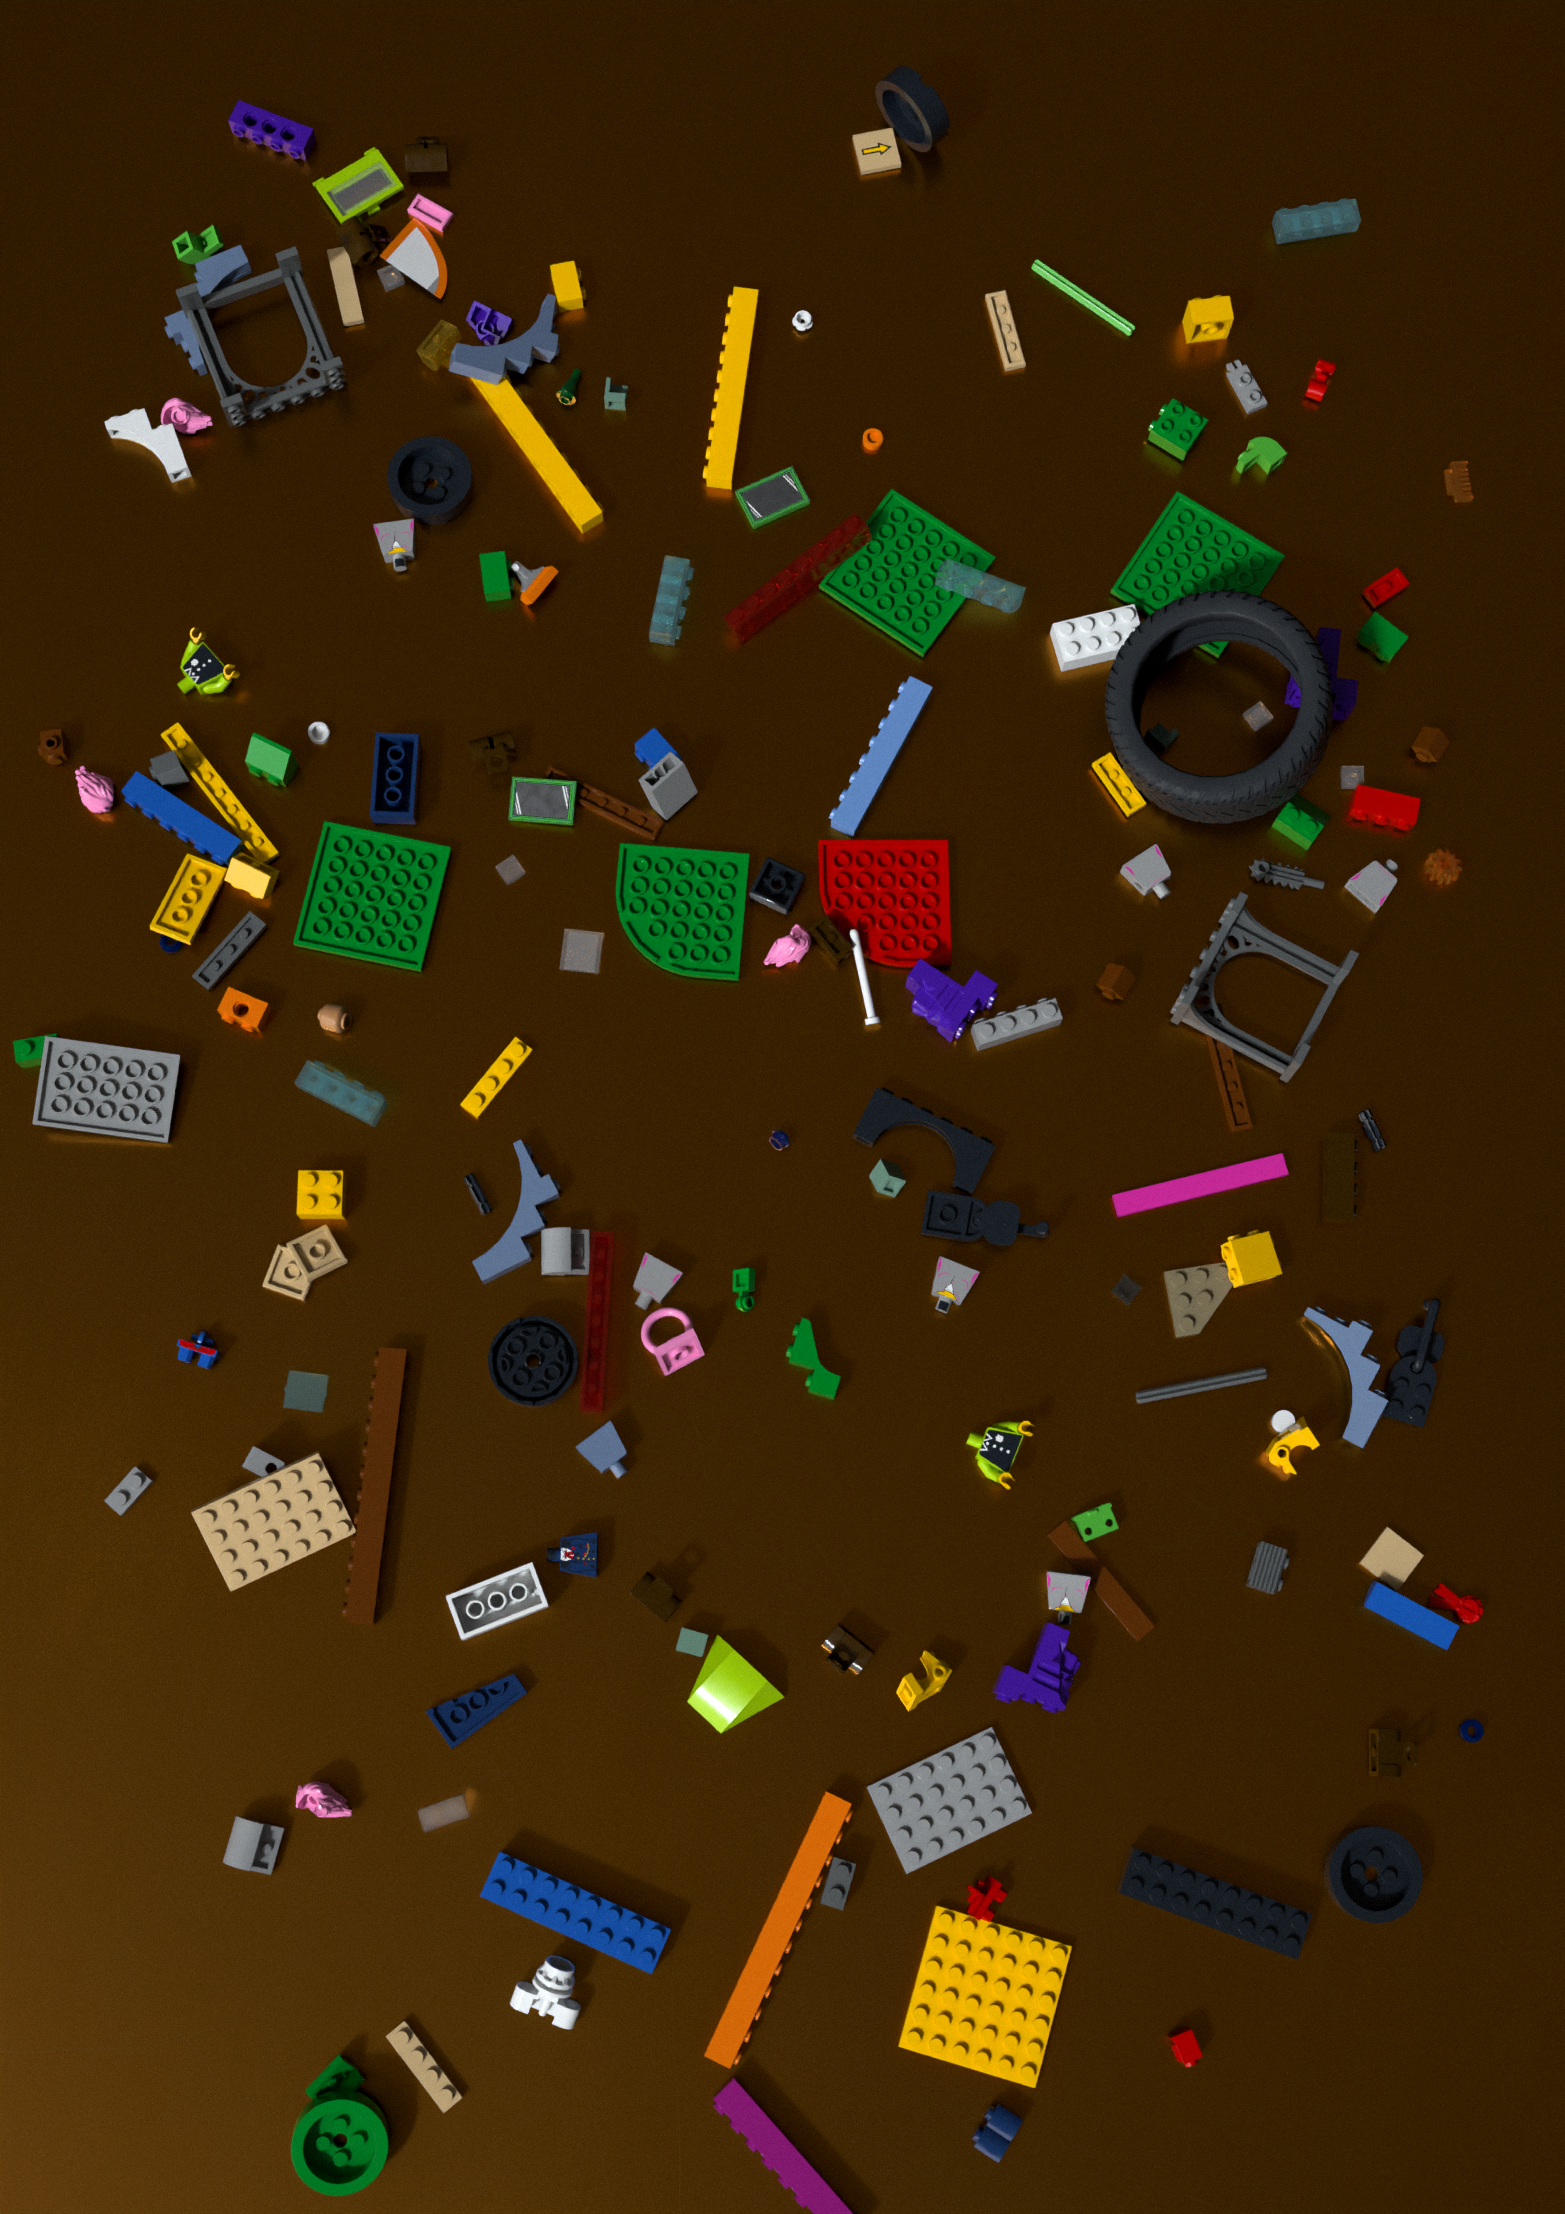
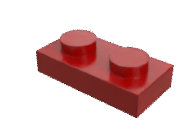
M1397 567L1365 588L1362 593L1375 609L1407 588L1410 583Z

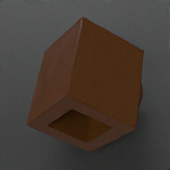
M1424 726L1411 747L1415 751L1417 758L1421 761L1438 762L1450 741L1441 729Z
M62 729L40 731L39 755L50 764H60L62 761L68 760L67 739Z
M1109 963L1096 985L1103 991L1102 994L1112 1000L1114 998L1124 1000L1136 977L1125 966Z

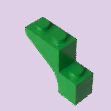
M802 1318L800 1323L796 1322L792 1335L796 1336L794 1344H789L786 1356L790 1357V1364L814 1371L813 1374H808L805 1386L809 1387L808 1393L834 1400L841 1376L829 1372L821 1365L817 1355L811 1323L808 1319Z

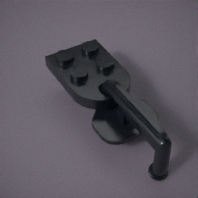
M928 1190L921 1235L964 1242H974L985 1236L990 1244L1010 1246L1015 1242L1017 1234L1048 1238L1050 1236L1049 1224L1045 1221L1039 1222L1037 1226L1019 1223L1020 1209L1013 1202L997 1200L987 1207L983 1201L975 1197Z
M1438 1298L1424 1300L1423 1307L1427 1310L1423 1328L1409 1325L1401 1330L1397 1348L1403 1358L1393 1365L1385 1389V1394H1387L1385 1399L1390 1402L1382 1416L1422 1428L1425 1425L1437 1380L1432 1364L1440 1360L1445 1345L1443 1336L1438 1332H1434L1441 1301Z

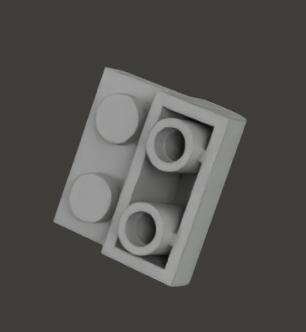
M571 1227L542 1230V1275L590 1274L589 1230L571 1229Z
M236 1816L223 1863L242 1870H251L271 1875L284 1828Z

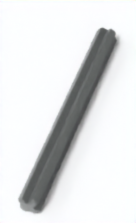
M1265 1367L1187 1381L1137 1391L1135 1397L1137 1403L1141 1404L1263 1380L1267 1378V1371Z

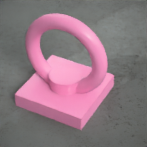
M675 1307L661 1308L651 1313L644 1321L641 1329L642 1342L651 1353L655 1354L665 1376L705 1355L694 1331L693 1322L690 1316L683 1310ZM665 1316L679 1318L685 1326L683 1334L671 1338L660 1346L652 1342L650 1330L658 1319Z

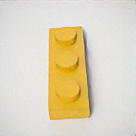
M1111 752L1092 763L1093 769L1127 817L1146 806L1147 803Z

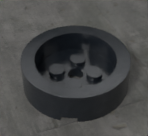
M898 66L877 83L875 95L878 106L889 126L893 128V131L903 142L917 151L927 152L948 135L947 129L950 128V121L946 108L931 85L927 87L920 80L922 76L909 67Z
M427 436L411 440L399 448L392 457L388 467L387 481L392 499L399 511L406 518L414 519L416 523L423 525L447 523V520L461 515L471 502L474 492V479L470 462L463 450L447 439ZM434 479L437 482V486L435 488H428L426 484Z
M533 1315L517 1318L509 1322L496 1334L488 1353V1368L494 1385L507 1400L525 1408H543L557 1403L570 1392L579 1374L580 1359L572 1336L561 1324L544 1316ZM537 1355L540 1359L539 1365L536 1367L528 1366L527 1359L529 1356Z
M1366 1825L1347 1830L1332 1843L1326 1855L1324 1880L1330 1897L1343 1912L1369 1923H1386L1400 1918L1413 1907L1422 1888L1423 1873L1421 1862L1415 1849L1403 1836L1388 1828ZM1368 1867H1374L1377 1871V1876L1374 1880H1368L1365 1876V1871Z

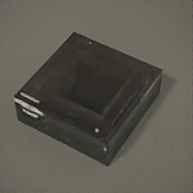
M1124 1274L1111 1293L1128 1306L1142 1287Z

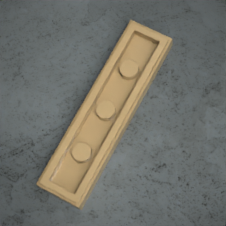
M344 246L328 249L327 253L343 325L347 327L364 323L350 257Z
M1006 290L986 294L985 299L1005 372L1024 368L1026 362Z

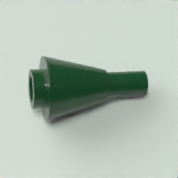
M574 369L570 379L556 393L557 398L562 404L572 405L576 402L578 380L582 374L581 370Z

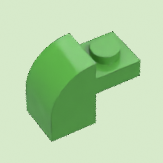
M215 225L210 226L199 235L186 231L172 241L178 260L188 264H195L214 256L213 253L224 246L219 228Z
M1257 437L1249 441L1246 451L1238 457L1236 469L1242 474L1257 462L1269 474L1284 462L1287 453L1275 440L1268 437Z

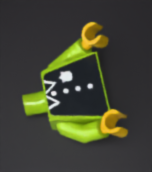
M194 627L190 630L191 639L180 666L186 677L177 685L184 694L194 687L202 695L223 692L231 683L232 678H238L240 673L239 671L232 672L235 665L227 664L224 666L204 642L200 644L199 640L205 639L207 634L204 631L200 632L198 636L199 627Z
M1029 1421L994 1423L991 1427L986 1428L984 1436L971 1431L966 1444L978 1448L975 1458L978 1460V1466L985 1476L1001 1483L1006 1489L1011 1488L1006 1484L1008 1479L1015 1481V1478L1009 1472L1024 1436L1019 1433L1027 1436L1033 1435V1433L1027 1432L1028 1426H1035Z

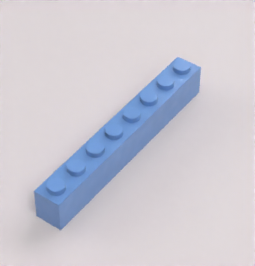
M912 676L908 678L907 682H902L898 693H900L898 699L892 700L888 708L890 711L888 717H883L879 724L880 732L878 735H873L869 743L871 748L868 754L864 752L859 761L861 767L858 772L854 771L849 780L851 783L849 789L843 790L839 798L841 801L839 807H834L829 818L832 819V828L852 838L855 837L932 694V686Z

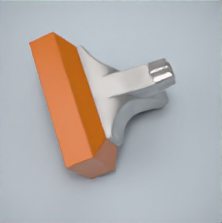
M518 561L514 562L511 566L513 569L512 574L521 581L522 594L520 600L526 605L532 604L559 572L553 566H542L538 569L529 570Z

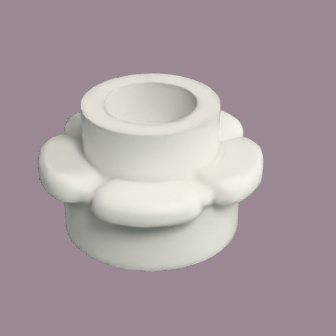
M805 310L798 311L792 323L796 326L797 330L804 331L805 329H810L813 324L811 321L812 316Z

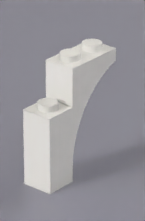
M144 408L134 409L128 414L113 416L109 420L104 421L111 438L135 441L156 454L164 464L172 483L192 476L172 423L163 424L156 429H152Z

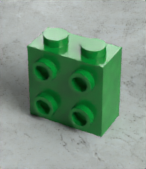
M1173 398L1169 405L1165 403L1160 410V418L1158 420L1154 419L1150 424L1148 440L1184 461L1205 430L1208 419Z

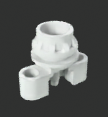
M548 1956L545 1963L537 1969L532 1981L533 1984L524 1981L517 1982L510 2005L514 2009L526 2014L529 2013L531 2007L539 2010L540 2016H545L546 2013L555 2016L552 2024L564 2029H573L581 2009L577 2002L568 1999L572 1994V1988L575 1984L573 1976L575 1971L574 1964L559 1956Z

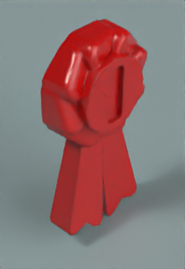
M1441 1583L1438 1589L1434 1591V1594L1441 1598L1428 1596V1608L1455 1611L1457 1618L1467 1624L1479 1621L1484 1611L1480 1599L1472 1595L1459 1598Z

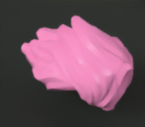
M179 398L168 400L162 409L161 423H172L174 429L182 434H194L196 430L213 425L211 416L204 414L203 411L196 408L193 404Z
M85 766L80 767V770H75L82 803L94 813L110 811L114 798L112 787L114 782L112 779L95 772L90 773L86 770Z
M795 924L790 935L778 938L775 941L764 964L776 963V966L780 967L793 960L799 963L803 955L810 948L812 936L804 927Z
M314 1781L304 1786H298L296 1808L305 1809L308 1807L318 1817H348L352 1815L353 1811L348 1809V1806L345 1804L347 1800L344 1796L334 1791L330 1783Z

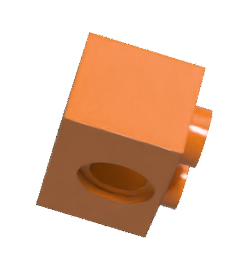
M231 987L227 988L217 1009L222 1016V1020L231 1024L234 1021L242 1024L241 1027L250 1032L254 1030L261 1032L272 1010L268 1003ZM241 1008H249L246 1015H239Z

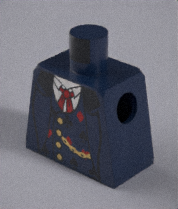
M598 1533L561 1538L560 1548H547V1561L560 1562L561 1572L597 1578Z

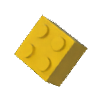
M1216 295L1212 298H1195L1188 301L1182 320L1186 343L1219 340L1228 337L1234 320L1230 296Z
M298 1170L297 1215L300 1219H345L347 1175L344 1171Z

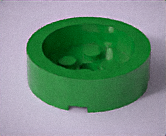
M329 2091L314 2098L303 2108L293 2128L291 2158L298 2176L313 2190L331 2196L349 2195L367 2187L379 2175L387 2158L389 2135L385 2116L373 2100L356 2091ZM337 2134H344L347 2137L346 2144L339 2145L335 2144L333 2138Z

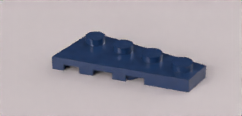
M512 1674L425 1712L451 1749H454L528 1692L517 1676Z

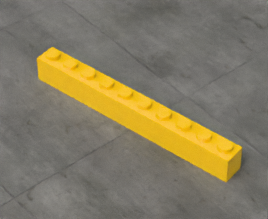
M734 287L733 295L729 294L728 307H731V311L726 313L725 326H728V331L723 333L722 345H725V351L720 353V364H723L722 370H718L717 383H720V387L715 389L714 402H717V408L712 409L711 421H714V427L709 429V440H712L711 447L707 446L706 459H709L708 466L704 465L703 478L707 481V487L732 490L759 300L758 289Z
M506 374L505 378H501L497 385L471 378L582 534L604 521L602 505L599 501L595 502L591 497L592 492L586 484L583 486L577 470L570 468L566 455L557 450V443L552 436H547L543 423L540 420L536 421L530 405L523 403V397L517 388L513 389L510 385L511 380Z

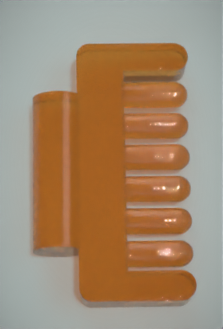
M1453 461L1449 464V469L1444 470L1447 495H1454L1456 503L1471 502L1474 498L1470 491V482H1461L1469 481L1470 479L1469 477H1462L1469 475L1468 472H1464L1468 471L1466 467L1467 461Z

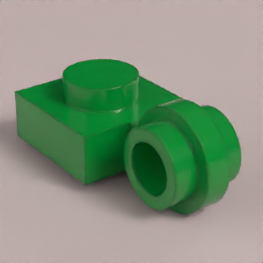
M755 1269L733 1270V1292L739 1293V1297L736 1299V1307L742 1312H748L755 1304L754 1298L748 1294L750 1291H755Z

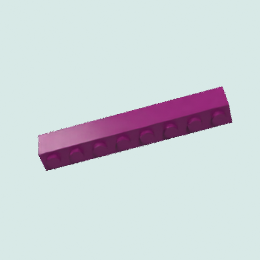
M735 2076L713 2096L715 2101L713 2106L722 2116L725 2113L732 2120L729 2123L738 2134L742 2132L748 2138L745 2141L753 2152L758 2150L764 2157L762 2162L770 2171L773 2169L777 2171L780 2175L778 2180L786 2189L791 2187L796 2193L794 2198L801 2207L807 2206L812 2211V2214H855Z

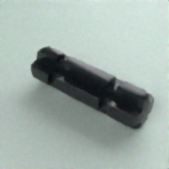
M1365 1109L1359 1113L1361 1122L1364 1121L1363 1126L1370 1141L1373 1140L1372 1145L1375 1151L1384 1149L1387 1144L1384 1138H1381L1382 1133L1375 1119H1372L1373 1114L1371 1110Z
M473 1173L466 1175L463 1180L467 1187H469L468 1189L476 1205H479L480 1213L482 1215L490 1213L492 1208L489 1202H486L487 1198L480 1184L477 1183L475 1175Z

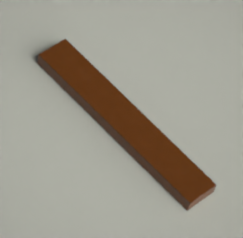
M551 765L543 779L576 781L577 804L655 842L664 826V821Z
M1221 1002L1216 1003L1220 1013L1224 1017ZM1211 1009L1204 1013L1214 1016V1012ZM1205 1034L1230 1131L1235 1133L1252 1129L1253 1123L1233 1048Z
M1066 1521L1062 1522L1047 1535L1078 1573L1092 1575L1089 1586L1137 1642L1155 1627Z

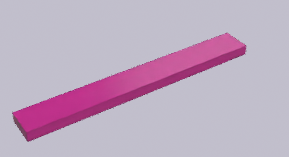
M1283 1153L1114 1194L1112 1199L1117 1217H1122L1287 1176L1289 1173Z

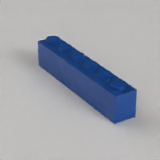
M138 771L134 773L121 790L125 796L124 801L134 808L137 805L143 809L141 812L150 819L155 817L160 821L159 824L168 831L173 829L181 840L186 843L191 841L199 852L203 854L209 853L212 855L211 859L221 866L225 864L229 867L232 857L242 852L245 848L242 840Z

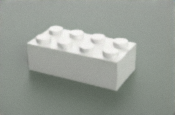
M1135 604L1053 623L1050 635L1061 672L1116 659L1120 647L1124 645L1130 633L1135 631V628L1140 624Z
M533 1562L446 1596L461 1640H467L550 1607Z

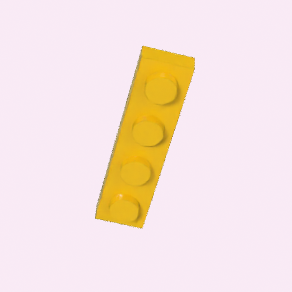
M515 1036L460 1105L479 1119L533 1053V1049Z

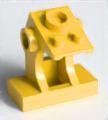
M1304 1416L1296 1420L1297 1424L1274 1437L1266 1449L1269 1456L1268 1460L1277 1467L1282 1465V1469L1286 1474H1289V1472L1297 1474L1289 1460L1290 1451L1294 1447L1306 1445L1313 1450L1320 1446L1315 1433Z
M926 1650L923 1651V1655L920 1658V1661L926 1668L927 1677L921 1680L915 1679L913 1674L909 1673L903 1677L896 1691L908 1712L916 1708L918 1703L941 1691L952 1672L945 1661L934 1657L935 1653L932 1651L930 1653Z

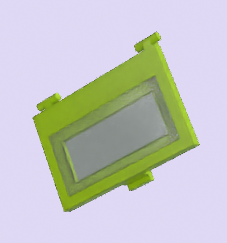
M375 147L364 152L365 156L329 178L324 179L322 177L312 183L314 187L316 186V189L341 225L348 218L359 216L366 211L372 216L381 210L379 203L404 189L401 181Z

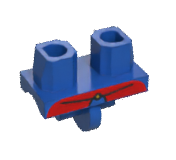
M202 1330L200 1335L192 1334L191 1340L197 1341V1344L182 1339L178 1340L177 1346L180 1347L178 1360L191 1363L195 1352L201 1354L198 1366L210 1370L215 1359H220L221 1353L204 1347L205 1344L210 1346L214 1344V1340L208 1338V1331Z

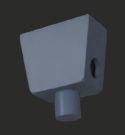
M611 1421L576 1446L577 1450L602 1474L611 1469L617 1479H619L629 1471L621 1461L628 1456V1453Z

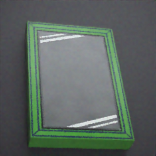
M792 466L735 491V495L753 529L810 504V500Z
M512 777L509 820L574 825L577 782Z

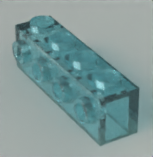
M1344 198L1337 202H1321L1318 205H1302L1293 209H1280L1275 211L1272 225L1276 242L1281 244L1355 232L1360 225L1361 218L1356 198Z
M665 555L649 631L650 642L675 646L676 639H680L682 627L679 626L680 619L684 620L686 607H683V602L688 600L690 587H687L688 580L692 581L694 568L690 567V559Z
M950 559L940 564L935 585L940 586L944 590L954 591L963 597L973 598L982 604L997 607L1007 613H1013L1020 608L1026 589L1020 585Z
M307 1060L295 1081L299 1089L373 1127L377 1125L388 1105L384 1100V1095L375 1090L372 1093L365 1090V1086L358 1081L349 1082L345 1079L346 1076L336 1070L333 1073L326 1070L327 1066L317 1060L314 1063Z

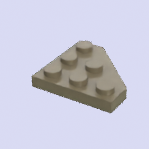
M1226 1262L1164 1272L1175 1337L1181 1338L1198 1335L1229 1292L1233 1283L1229 1279Z

